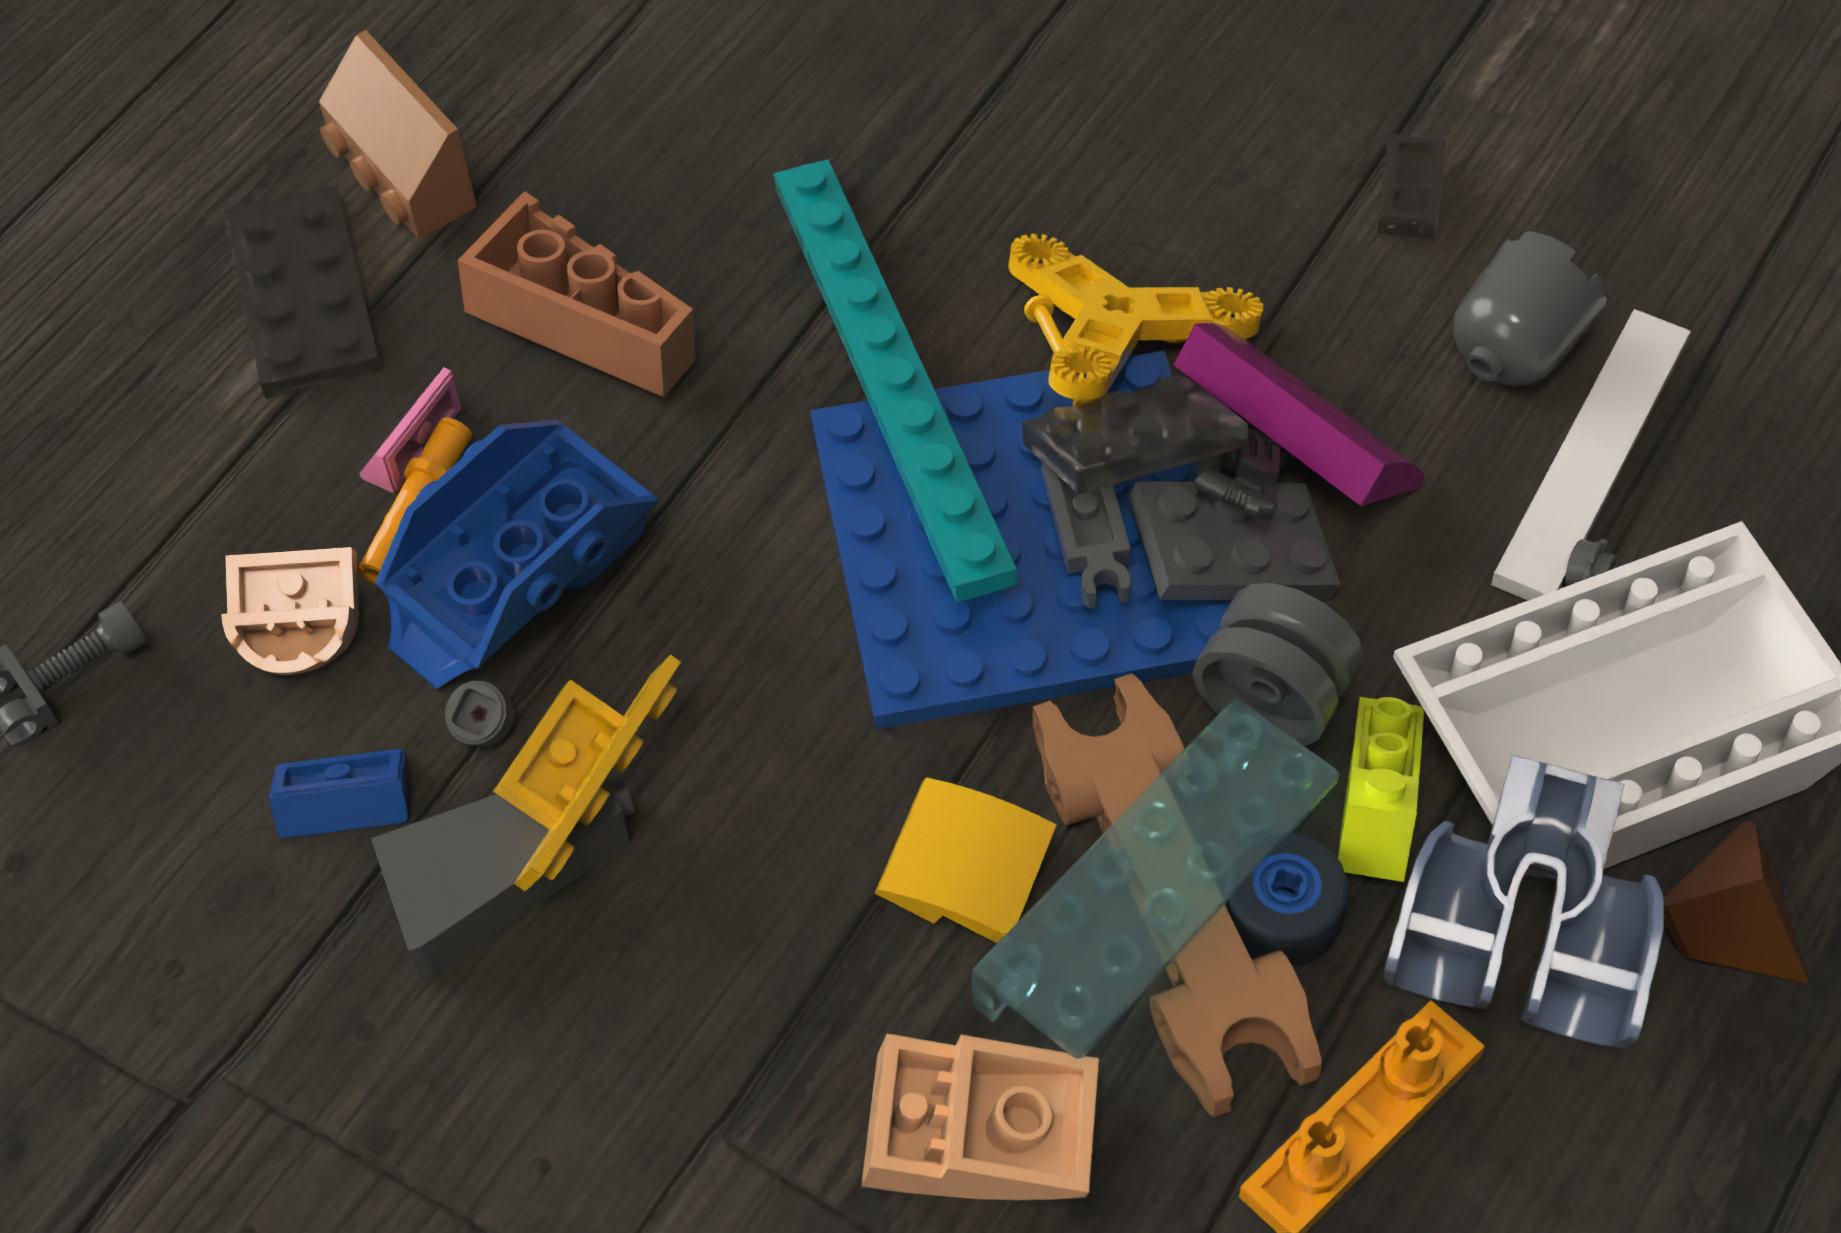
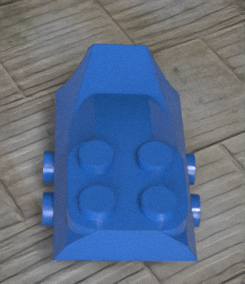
M557 419L499 425L483 440L473 443L465 451L462 459L437 481L427 484L419 492L416 500L406 508L375 581L387 596L390 607L391 634L388 647L398 658L435 689L440 688L450 680L471 669L479 668L537 613L552 607L560 598L563 590H574L591 583L635 543L645 530L646 515L658 504L660 499Z

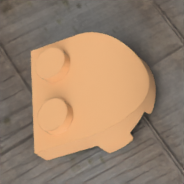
M352 547L226 556L227 614H221L222 624L230 644L250 664L272 674H300L327 665L339 657L350 645L355 636L359 621L357 552Z

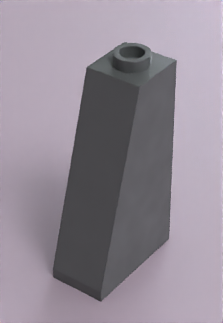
M607 775L601 787L610 794L590 824L585 826L578 821L566 838V841L575 846L556 877L551 881L542 875L526 891L514 883L549 829L497 794L371 838L408 951L421 981L435 976L630 843L624 818L635 814L622 777L610 780L609 775Z

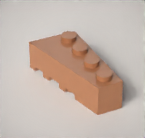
M526 191L458 259L464 312L662 397H665L695 362L693 309L641 272L629 273L616 263V254L603 245L599 244L596 247H592L576 235L575 226L560 215L552 219L540 210L539 201Z

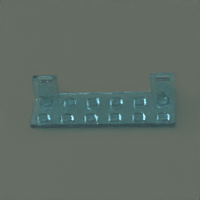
M1235 697L972 969L973 1006L993 1022L1010 1006L1076 1059L1084 1057L1338 782V770Z

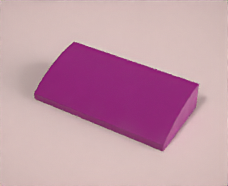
M1199 323L1194 325L1174 366L1357 504L1363 506L1421 487L1425 477L1419 467L1236 332L1217 323Z

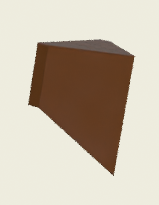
M1745 820L1663 897L1664 920L1680 955L1683 957L1810 984L1779 876L1756 823Z

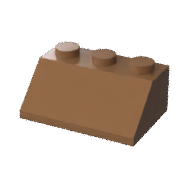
M366 30L357 34L319 100L326 124L320 128V132L327 147L335 157L339 158L344 155L348 159L351 170L359 184L366 191L373 188L380 195L382 206L390 219L396 225L404 222L420 240L477 207L459 131Z

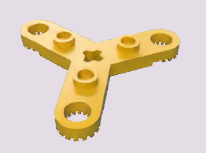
M1031 234L1030 238L1027 235H1022L1021 239L1016 238L1014 243L1011 244L1008 268L1012 275L1040 295L1048 296L1059 310L1075 319L1062 339V345L1057 352L1053 353L1048 377L1051 388L1064 397L1075 400H1094L1104 396L1109 391L1139 340H1162L1168 343H1182L1187 340L1194 325L1199 323L1224 325L1244 339L1253 337L1260 329L1264 310L1263 303H1260L1258 297L1253 298L1251 292L1243 295L1244 290L1238 288L1237 293H1233V288L1227 287L1226 292L1222 288H1217L1216 292L1213 290L1210 292H1200L1199 287L1129 288L1083 255L1074 256L1068 251V247H1064L1065 244L1062 241L1057 243V239L1054 237L1048 241L1047 235L1043 234L1041 239L1037 238V234Z

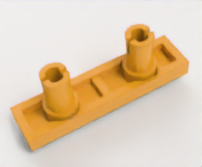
M1430 1000L1412 1019L1404 1022L1398 1029L1397 1034L1315 1114L1305 1118L1300 1129L1241 1185L1239 1198L1277 1233H1306L1481 1058L1485 1046Z

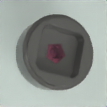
M470 681L458 687L450 696L445 709V721L450 733L457 740L473 747L487 748L502 741L509 733L514 721V707L510 697L499 687L485 681Z

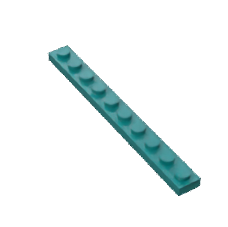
M829 160L805 164L774 173L776 192L956 603L1017 586L1016 566Z

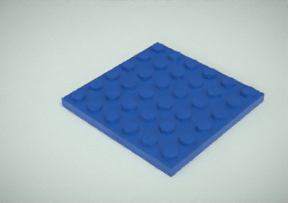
M1165 351L1128 357L1109 391L1102 396L1104 399L1102 409L1091 417L1077 415L1073 408L1074 399L1064 397L1051 388L1048 382L1050 370L934 389L1017 569V586L956 603L869 402L862 401L810 410L812 429L875 729L1116 687L1114 679L1131 673L1141 682L1193 673L1196 661L1211 635L1219 632L1218 629L1222 617L1232 600H1160L1129 500V494L1137 481L1195 482L1198 460ZM1103 448L1131 548L1130 563L1122 564L1128 570L1131 578L1130 597L1128 602L1121 603L1118 591L1114 586L1101 584L1096 587V607L1087 608L1081 598L1083 571L1067 574L1041 474V458Z

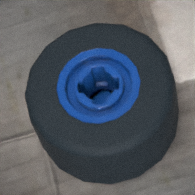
M1281 831L1258 836L1239 849L1228 866L1223 902L1250 957L1257 958L1280 950L1287 956L1292 966L1311 963L1329 951L1337 939L1343 925L1349 884L1342 863L1326 845L1307 835Z

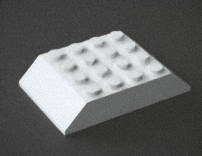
M1742 521L1394 651L1393 655L1394 660L1492 825L1512 755L1625 784L1603 869L1806 790L1841 764V663ZM1527 868L1525 875L1556 879L1557 875L1532 868Z

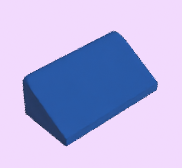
M393 749L278 764L275 767L269 794L270 806L278 836L290 838L406 822L409 814L406 750Z

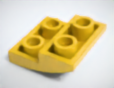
M925 778L921 783L875 894L933 924L942 916H945L1003 946L1014 934L1057 824L991 795L949 782Z

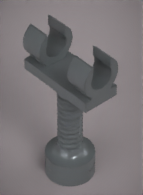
M120 600L98 613L100 625L96 629V633L91 632V637L89 635L85 636V640L80 639L79 643L75 642L74 647L68 646V650H62L63 654L57 653V657L52 656L51 660H45L46 664L42 662L40 667L36 666L34 670H24L7 644L0 647V699L8 694L16 683H18L26 695V698L10 701L0 708V730L11 746L24 745L35 739L45 726L49 730L59 723L42 698L45 687L50 688L51 684H57L56 680L60 682L62 677H68V674H73V670L78 671L79 667L83 668L85 666L84 663L88 665L90 660H96V657H101V653L106 654L107 650H119L126 656L148 643L141 629Z

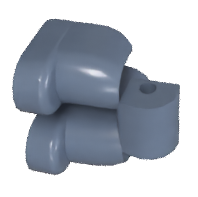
M1512 755L1488 844L1452 833L1454 824L1446 820L1429 834L1416 859L1406 889L1383 981L1398 989L1444 1003L1472 1009H1486L1491 1002L1502 961V952L1519 885L1527 868H1532L1557 875L1542 950L1537 969L1531 977L1521 1020L1534 1027L1601 1046L1624 1049L1635 1043L1641 1031L1649 999V989L1658 960L1664 928V900L1662 891L1654 876L1644 875L1641 882H1631L1603 875V867L1625 784Z

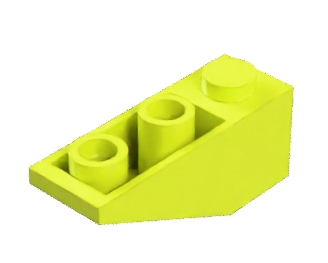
M1359 697L1338 849V860L1342 863L1346 873L1404 882L1417 814L1424 709L1422 706L1410 705L1401 699L1393 697L1379 699Z

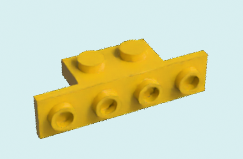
M670 654L649 676L624 716L572 680H569L562 688L493 791L549 829L514 884L526 891L542 875L552 881L560 872L575 846L566 841V838L578 821L588 826L607 800L610 793L601 787L603 781L612 768L622 773L640 749L644 740L637 736L635 732L646 716L656 721L673 698L677 688L668 683L681 661Z

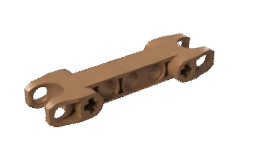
M1131 673L1114 679L1116 693L1113 698L1121 725L1113 732L1095 737L1080 734L1070 728L1057 705L1051 701L1033 706L1032 725L1042 759L1045 787L1061 821L1068 826L1095 817L1171 980L1173 988L1153 994L1149 998L1153 1021L1173 1068L1188 1083L1202 1106L1214 1118L1232 1111L1231 1100L1234 1098L1231 1086L1232 1080L1224 1063L1223 1056L1235 1046L1248 1043L1266 1046L1279 1056L1291 1078L1297 1081L1300 1086L1319 1079L1322 1060L1309 1017L1306 993L1287 956L1282 951L1276 950L1251 959L1170 792L1172 789L1190 784L1192 780L1185 748L1168 713L1153 699L1142 682Z

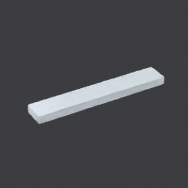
M1633 310L1493 575L1492 586L1526 600H1531L1562 588L1566 580V570L1572 550L1580 539H1587L1687 344L1690 330L1641 311Z

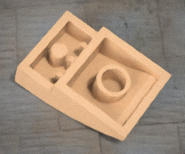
M886 1034L877 1054L861 1186L904 1193L971 1199L1052 1200L1086 1197L1089 1193L1099 1058L961 1035L957 1044L951 1045Z

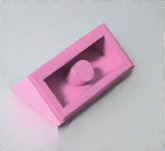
M443 368L359 473L363 480L391 493H395L407 480L404 471L409 461L420 456L438 422L445 417L454 419L462 409L451 370Z

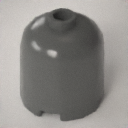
M1532 231L1525 232L1519 240L1511 241L1507 239L1461 300L1454 313L1453 337L1459 351L1466 359L1467 366L1476 376L1486 381H1495L1512 387L1537 384L1559 365L1605 310L1607 301L1603 282L1598 274L1595 273L1589 280L1583 271L1571 262L1577 255L1573 248L1551 236Z

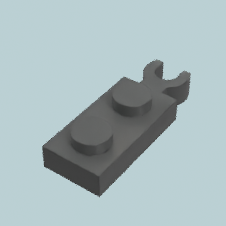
M1103 448L1042 457L1041 474L1067 574L1083 571L1081 581V598L1087 608L1096 607V587L1101 584L1114 586L1118 591L1120 602H1128L1131 578L1128 570L1122 564L1130 563L1131 548Z

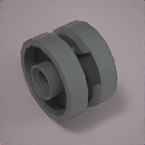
M1275 583L1250 584L1236 593L1222 617L1218 629L1219 632L1211 635L1196 661L1192 675L1197 691L1213 711L1241 731L1259 740L1280 746L1305 747L1320 739L1339 702L1338 698L1346 693L1364 657L1360 639L1347 621L1324 602L1298 589Z

